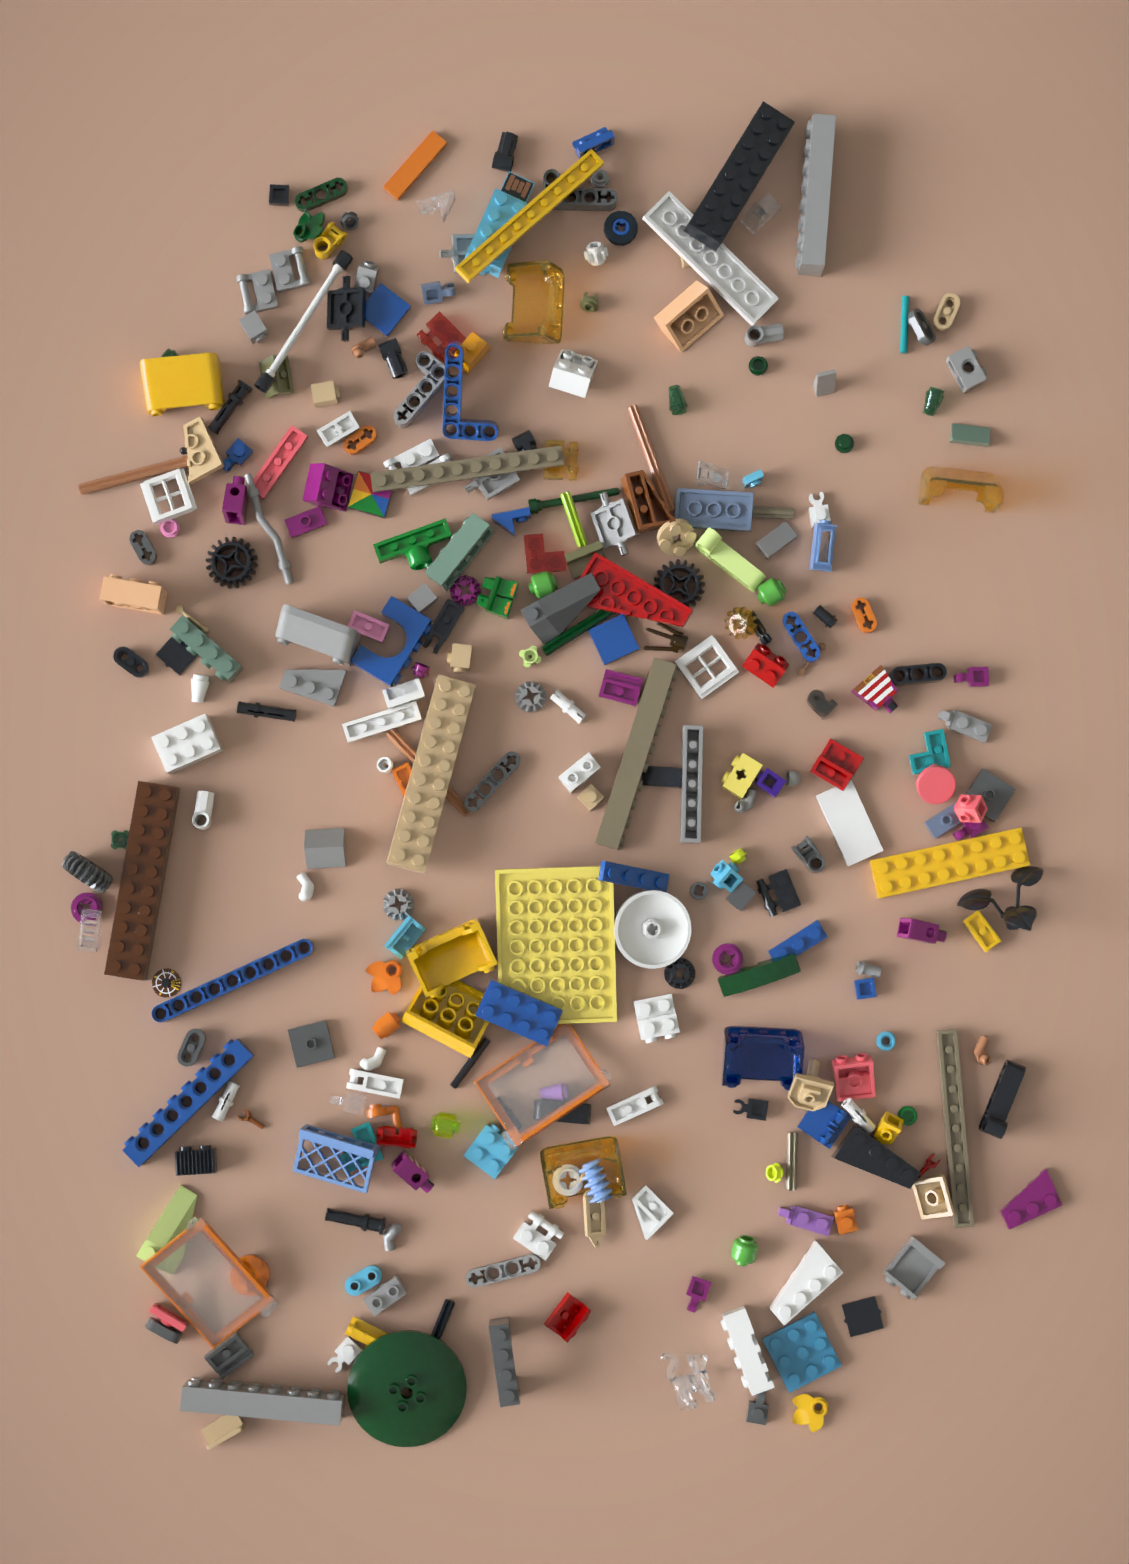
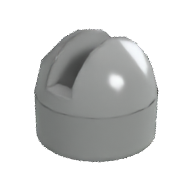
M788 770L786 773V785L795 786L801 781L800 774L797 771Z

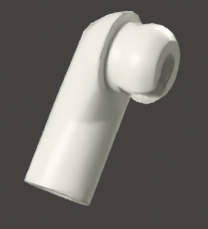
M302 872L297 876V879L302 884L299 899L306 902L313 896L314 884L306 873Z
M377 1047L374 1057L369 1059L363 1058L360 1061L361 1068H364L365 1071H371L380 1067L387 1050Z

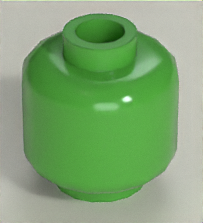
M548 571L532 575L531 583L528 584L531 595L535 594L538 599L555 592V589L558 588L554 575Z
M770 578L759 585L757 597L762 604L766 603L772 607L785 599L787 591L780 579Z
M741 1235L733 1242L731 1257L736 1261L737 1265L747 1266L755 1262L759 1246L753 1237Z

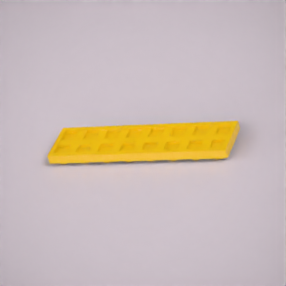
M1022 827L869 861L878 899L1030 865Z

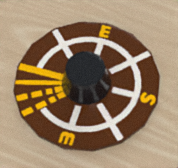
M169 968L157 971L152 979L154 992L164 998L174 996L181 986V979L178 973Z

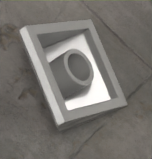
M344 828L305 830L304 852L307 869L346 867Z

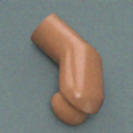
M982 1035L974 1048V1054L979 1064L989 1065L991 1057L988 1056L986 1047L990 1039Z

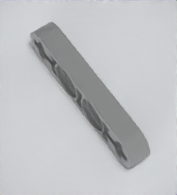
M527 1254L471 1269L466 1274V1283L470 1287L476 1288L534 1273L540 1268V1258L535 1254ZM529 1258H532L533 1261L537 1260L535 1268H531L528 1265L524 1267L526 1271H521L522 1268L519 1260H523V1264L528 1263ZM510 1263L518 1265V1271L514 1274L509 1273L507 1270V1266ZM490 1268H497L499 1270L497 1278L492 1279L489 1277L488 1270ZM481 1270H485L487 1281H483V1277L479 1278L477 1283L469 1280L472 1273L479 1276L482 1275Z

